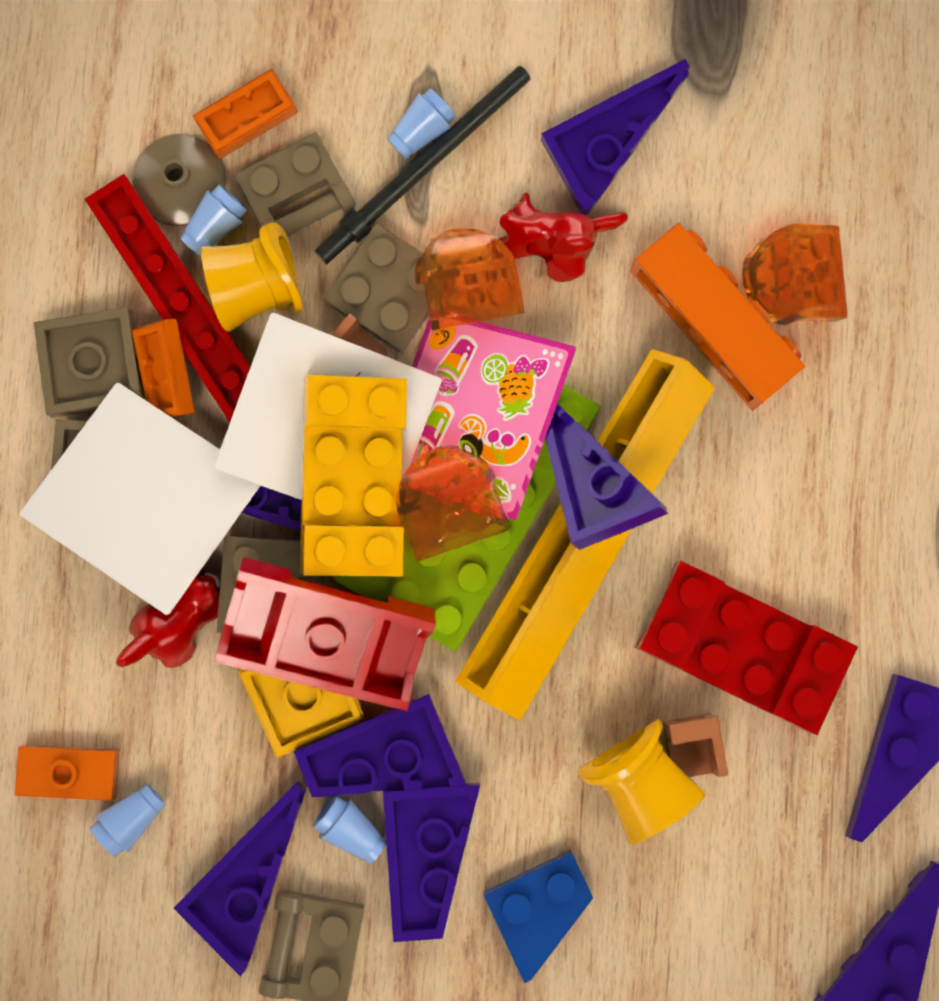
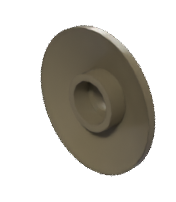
M171 135L149 145L140 155L133 173V187L153 218L171 226H187L206 191L212 192L218 184L224 188L226 187V174L221 159L217 158L210 145L201 139L189 135ZM176 168L183 170V175L179 180H168V175L172 170Z

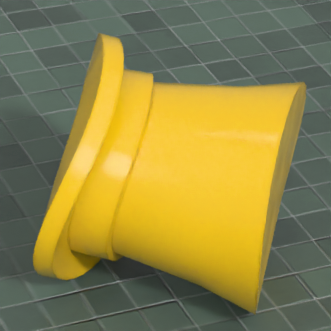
M271 222L262 226L259 230V238L253 239L250 243L201 247V258L209 296L216 316L225 331L230 332L249 319L274 307L277 312L288 308L291 315L302 312V301L297 286L290 242L286 232L279 224Z
M659 718L577 770V774L582 781L590 785L600 786L603 790L607 791L621 820L628 843L631 845L640 843L671 826L699 805L706 795L705 790L689 778L663 751V745L658 739L663 727Z

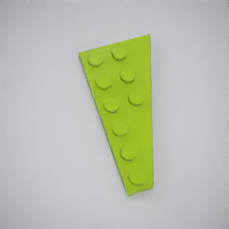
M566 385L563 386L558 400V404L586 431L601 407ZM546 439L544 440L516 520L430 494L401 519V527H404L403 576H335L332 579L358 595L386 602L387 596L434 608L436 625L429 637L456 652L556 484Z

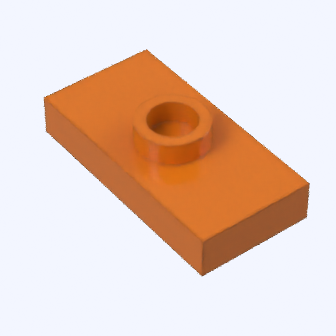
M270 69L194 114L192 117L220 160L298 113V110L274 70Z
M164 319L132 329L145 400L173 419L194 414L195 410L177 320Z
M32 745L19 746L15 796L112 801L116 799L119 750Z

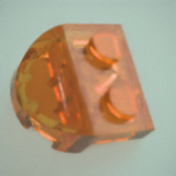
M801 223L787 225L761 238L753 251L746 255L742 269V279L749 301H757L769 314L771 322L779 325H788L796 321L837 322L848 318L839 226Z
M469 228L447 230L430 239L431 242L426 247L422 257L416 262L415 283L416 285L424 284L432 331L525 313L515 259L503 242L486 232Z
M440 446L421 455L403 475L397 490L396 506L417 562L506 532L510 528L493 483L496 476L490 465L482 457H476L468 451L459 449V446Z

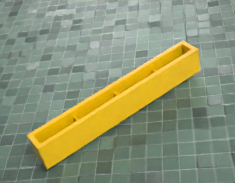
M651 349L597 441L653 494L715 387L687 359ZM560 503L455 682L484 702L521 721L632 529L579 550L571 544L562 504Z

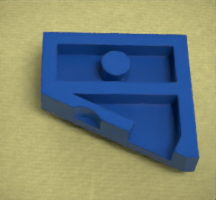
M571 850L484 891V898L524 983L532 980L593 899Z

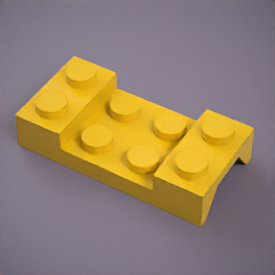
M307 375L304 378L300 574L303 576H403L404 527H401L402 432L406 428L407 379Z

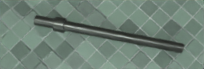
M522 66L515 68L359 211L351 210L339 221L341 227L314 250L325 264H328L353 241L359 243L371 231V224L531 80L528 72Z

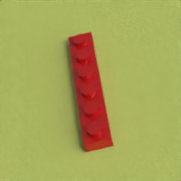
M122 174L84 200L162 320H177L183 352L230 423L251 366L229 332L225 331L221 326L214 309L125 174Z

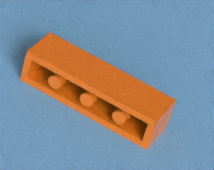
M678 222L635 258L630 272L753 411L806 367L800 360L802 357L801 352L788 337H780L768 324L770 318L760 304L753 300L749 302L737 289L738 281L732 272L723 265L717 266L706 254L707 247L701 237L693 230L689 229L686 231Z

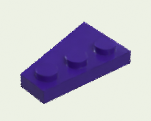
M430 693L410 701L407 711L393 708L294 751L312 797L467 785Z
M481 782L467 783L466 786H438L414 790L383 791L393 942L443 939Z

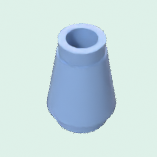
M430 88L423 96L420 93L417 94L387 140L407 159L412 153L414 154L451 128L449 123L456 115L444 100Z
M218 184L212 192L206 191L180 239L201 256V247L214 246L244 222L241 217L248 209L230 192Z
M146 784L140 790L138 789L96 815L98 821L90 827V830L98 842L111 855L116 857L123 850L127 852L131 850L166 804L149 784Z
M338 795L333 796L319 812L312 825L320 832V839L359 859H363L368 864L373 863L386 846V839L380 835V832L350 798L343 800Z

